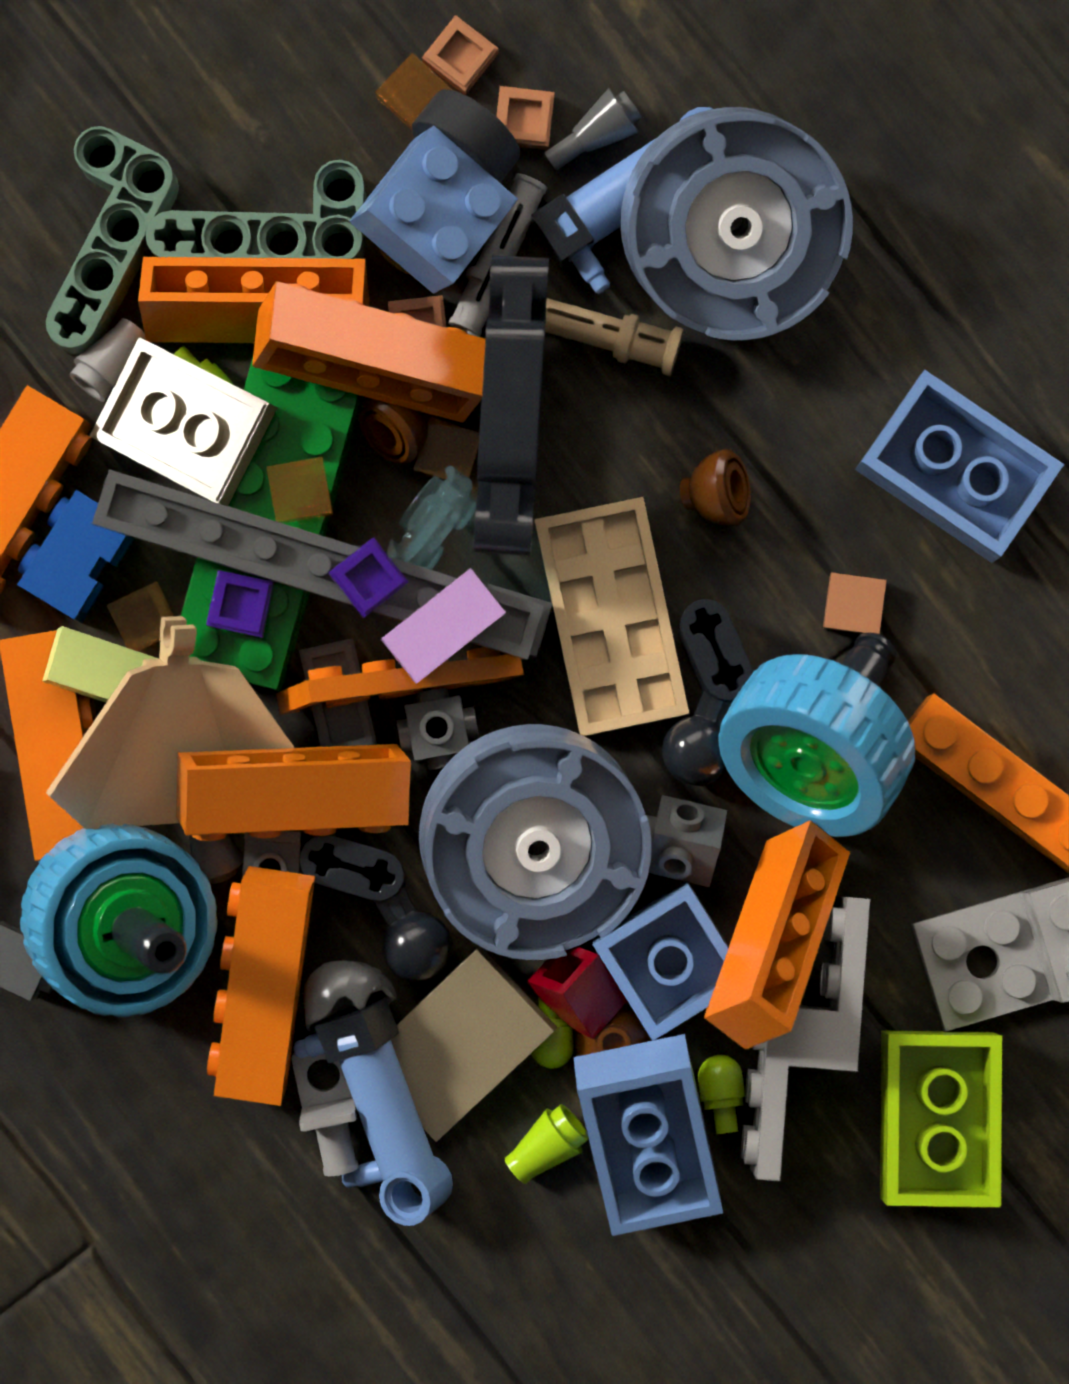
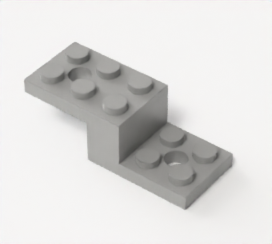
M1069 877L911 924L941 1026L945 1032L1054 1000L1062 1003L1069 1001ZM985 945L994 952L997 963L995 970L989 976L977 978L969 972L966 959L973 948Z
M837 896L836 907L831 909L824 930V938L834 942L832 963L822 964L820 995L829 999V1007L800 1005L791 1032L753 1046V1050H759L757 1070H747L745 1103H749V1107H754L753 1126L743 1125L741 1159H744V1164H750V1169L757 1179L780 1181L788 1066L857 1071L870 899Z

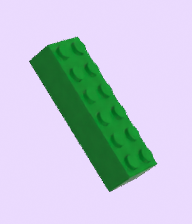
M252 357L244 391L277 407V410L228 507L325 537L357 424L358 409L363 402L364 396L252 367ZM197 558L181 612V616L187 620L186 625H193L197 628L195 649L189 657H197L205 662L236 666L250 685L275 692L283 691L310 593L274 582L275 585L263 638L208 627L206 622L218 570L258 579L263 578Z

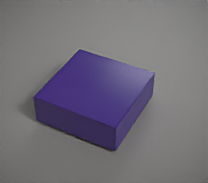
M374 537L328 573L363 618L409 583Z
M218 570L206 626L263 638L275 583L273 581Z

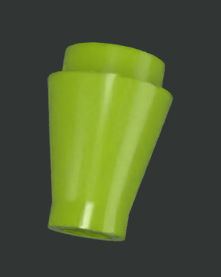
M560 1104L553 1111L547 1108L517 1147L505 1157V1162L516 1178L526 1184L535 1176L582 1153L581 1145L589 1140L588 1133L580 1120L565 1105Z

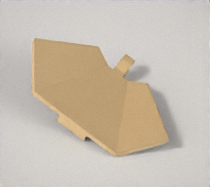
M183 616L161 617L159 658L143 659V666L126 673L46 792L85 829H98L101 825L105 824L122 826L125 823L147 826L179 823L176 818L178 752L295 748L236 666L205 662L197 657H189L195 649L197 628L193 625H186L187 620Z

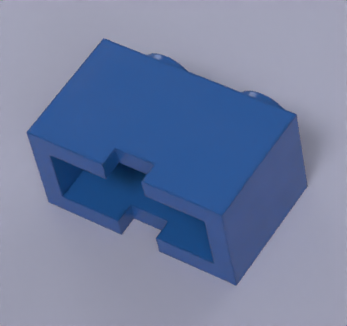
M76 490L71 499L63 497L53 509L47 521V525L52 527L42 546L32 545L23 557L18 568V572L23 576L17 585L72 619L83 623L105 588L104 585L96 581L107 562L118 567L135 538L93 526L92 522L98 503Z

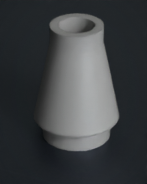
M122 318L113 329L74 359L76 366L71 371L70 377L86 393L101 402H105L121 375L139 337L146 340L145 333L131 321Z

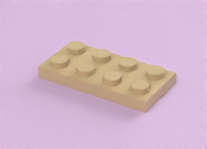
M639 497L535 519L579 734L589 736L689 715L644 498Z

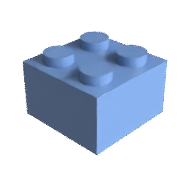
M432 126L412 140L349 222L434 294L452 285L518 198L439 129Z
M689 882L681 883L631 914L602 939L599 935L593 938L595 950L652 1041L708 1007L729 948Z

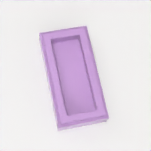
M470 568L381 638V641L415 684H417L506 612Z

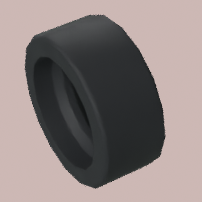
M442 89L436 93L412 123V134L415 138L432 126H435L499 183L502 182L520 158V148L514 136L503 122L474 99L457 91Z

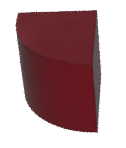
M576 946L565 950L567 956L547 959L528 982L540 999L559 1018L579 1033L594 1039L623 1007L627 999L599 954Z

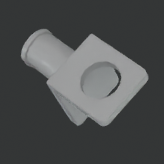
M293 1053L291 1060L302 1106L299 1121L301 1131L316 1130L324 1166V1176H339L357 1170L358 1161L355 1158L348 1122H353L357 1119V1109L339 1061L333 1062L340 1072L338 1083L330 1089L320 1090L309 1082L307 1071L313 1062L326 1059L325 1054L299 1058Z

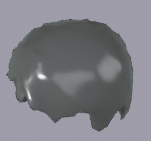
M347 960L324 963L309 975L304 986L305 1026L308 1032L315 1034L317 1033L315 1026L339 1010L353 1006L363 1010L367 1002L386 997L388 1004H390L392 1001L397 1000L394 986L382 974L380 969L365 963Z

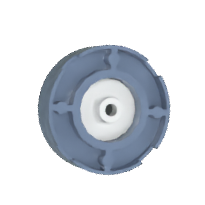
M743 107L710 109L696 113L672 125L659 135L639 158L627 182L622 201V242L631 270L640 285L671 318L687 327L705 333L707 336L718 339L749 340L776 334L800 322L812 313L828 296L829 292L827 289L837 275L843 258L847 259L852 240L853 217L848 189L842 174L828 152L811 136L775 115L756 109ZM741 217L740 225L731 230L732 222Z
M542 724L511 726L486 734L460 750L438 774L425 799L419 825V844L423 866L434 896L443 909L445 916L460 933L475 944L496 954L515 959L546 960L567 956L565 950L581 945L597 935L601 939L608 935L624 920L637 902L645 885L650 867L652 841L649 821L645 815L640 798L628 777L611 755L598 744L583 735L557 726Z

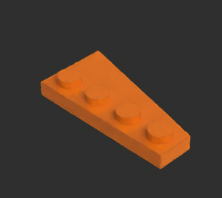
M485 647L471 649L467 651V660L449 662V659H447L417 684H415L404 668L396 669L395 659L361 664L363 673L343 675L342 666L313 669L308 671L309 680L276 693L279 714L298 713L301 709L319 702H326V708L369 700L372 695H379V699L385 700L414 695L415 693L423 692L425 688H431V690L448 688V690L505 682L524 675L520 658L508 654L501 655V652Z

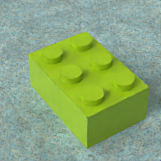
M881 1031L880 1199L887 1206L1001 1207L1002 1036L993 1032Z

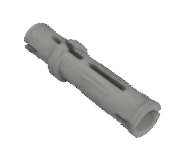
M517 173L515 175L514 183L510 189V192L518 200L487 239L476 265L469 266L465 273V278L468 282L453 317L450 318L448 324L453 328L464 330L467 334L480 337L482 334L481 330L489 316L490 280L479 302L476 301V297L491 266L492 255H517L531 224V214L537 211L542 196L545 195L548 189L540 181L524 174ZM518 210L520 214L504 249H500V244L515 211Z

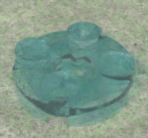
M453 466L444 468L448 477L445 481L436 475L429 480L411 502L398 523L399 526L407 530L401 543L399 544L391 538L387 555L391 558L432 570L443 553L444 547L441 544L452 528L461 530L469 522L476 510V502L469 498L472 490V480Z

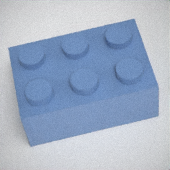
M924 370L855 470L993 563L1003 555L1064 464Z
M685 1034L574 1057L577 1091L612 1236L723 1213L717 1176Z

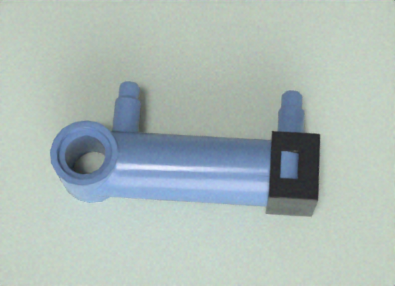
M698 107L693 110H690L680 119V121L696 113L707 111L712 108ZM654 140L566 197L563 193L531 214V226L561 271L574 264L585 282L591 285L595 293L600 294L610 287V282L604 274L603 267L592 253L594 244L621 227V208L627 182L639 158Z
M386 997L367 1002L363 1010L353 1006L337 1011L315 1026L317 1033L296 1041L293 1050L299 1058L325 1054L328 1064L339 1061L375 1161L360 1164L357 1170L342 1175L343 1184L351 1188L354 1186L363 1187L383 1181L379 1192L381 1207L394 1222L410 1226L422 1222L446 1202L451 1195L453 1181L446 1164L433 1156L391 1039L398 1035L399 1031ZM411 1183L419 1188L422 1197L414 1192Z

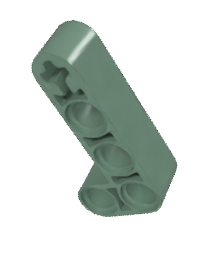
M102 126L91 127L80 134L74 146V156L87 179L111 193L50 307L46 318V329L50 338L60 349L73 356H79L107 332L142 265L143 257H146L150 250L145 235L148 224L159 213L170 211L179 191L178 179L167 159L116 131ZM106 145L115 148V158L110 165L104 168L90 166V155L96 148ZM157 170L165 174L162 187L154 193H144L138 190V181L144 173ZM131 218L139 222L138 233L130 241L118 242L113 239L112 232L114 226L119 221ZM108 267L113 270L114 277L108 288L102 291H93L87 288L88 276L94 269ZM81 295L91 305L98 307L97 311L94 312L87 304L84 308L77 300V297ZM80 319L86 326V330L82 335L73 332L69 337V334L63 329L64 324L67 320L76 323Z
M333 160L321 166L314 180L313 214L173 210L161 212L153 217L147 226L145 234L147 245L155 257L363 259L366 236L349 222L367 199L363 177L358 168L348 161ZM343 178L354 183L356 186L355 191L345 201H332L326 196L327 187L336 179ZM199 229H203L201 239L205 252L202 254L194 242L200 241ZM172 230H179L183 239L187 241L177 242L176 251L169 252L162 240L170 239ZM234 230L243 235L242 245L237 251L223 254L215 250V241L224 231ZM279 232H292L298 236L297 247L287 255H277L269 249L270 241ZM345 233L351 236L354 243L349 253L336 257L325 252V242L331 235Z

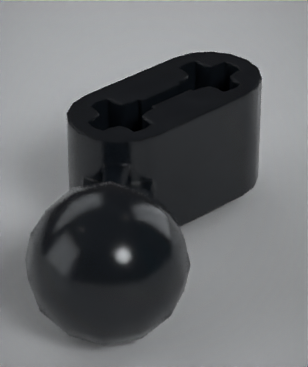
M709 599L697 600L690 604L682 614L678 628L680 642L703 693L694 715L683 718L672 725L664 737L662 747L664 764L671 775L682 783L693 786L712 784L725 774L727 769L723 763L719 748L720 725L733 700L753 673L750 661L724 606ZM697 615H702L706 622L715 620L718 624L712 633V645L721 665H724L728 672L737 670L740 674V677L734 683V691L729 692L725 684L715 686L712 681L719 672L718 660L710 641L706 640L703 633L693 635L690 631L696 623Z
M332 835L313 837L304 845L300 853L301 869L305 875L315 876L314 884L376 904L388 927L383 936L382 953L386 965L396 976L410 982H424L434 979L446 969L452 957L453 949L450 931L441 919L428 912H418L405 889L406 874L404 867L394 855ZM328 847L334 848V856L342 861L344 865L361 870L377 871L381 863H387V871L395 877V881L392 885L383 884L380 892H373V883L365 878L363 874L342 868H329L326 876H319L320 868L313 863V858L315 854L324 855Z

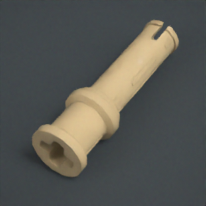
M547 298L545 332L613 351V357L617 358V361L626 364L631 359L659 367L663 375L671 376L680 349L684 328L676 326L671 331L640 322L639 316L635 314H630V316L624 315L622 320Z

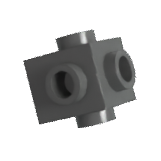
M448 688L415 693L416 703L404 705L407 718L397 720L401 749L404 752L413 751L416 763L427 762L428 771L443 769L460 750L470 744V740L479 739L474 706L463 708L460 695L449 697ZM436 717L444 719L448 724L447 733L439 739L431 738L426 731L427 723Z
M662 795L657 816L646 815L649 821L652 841L648 873L710 887L721 848L727 810Z

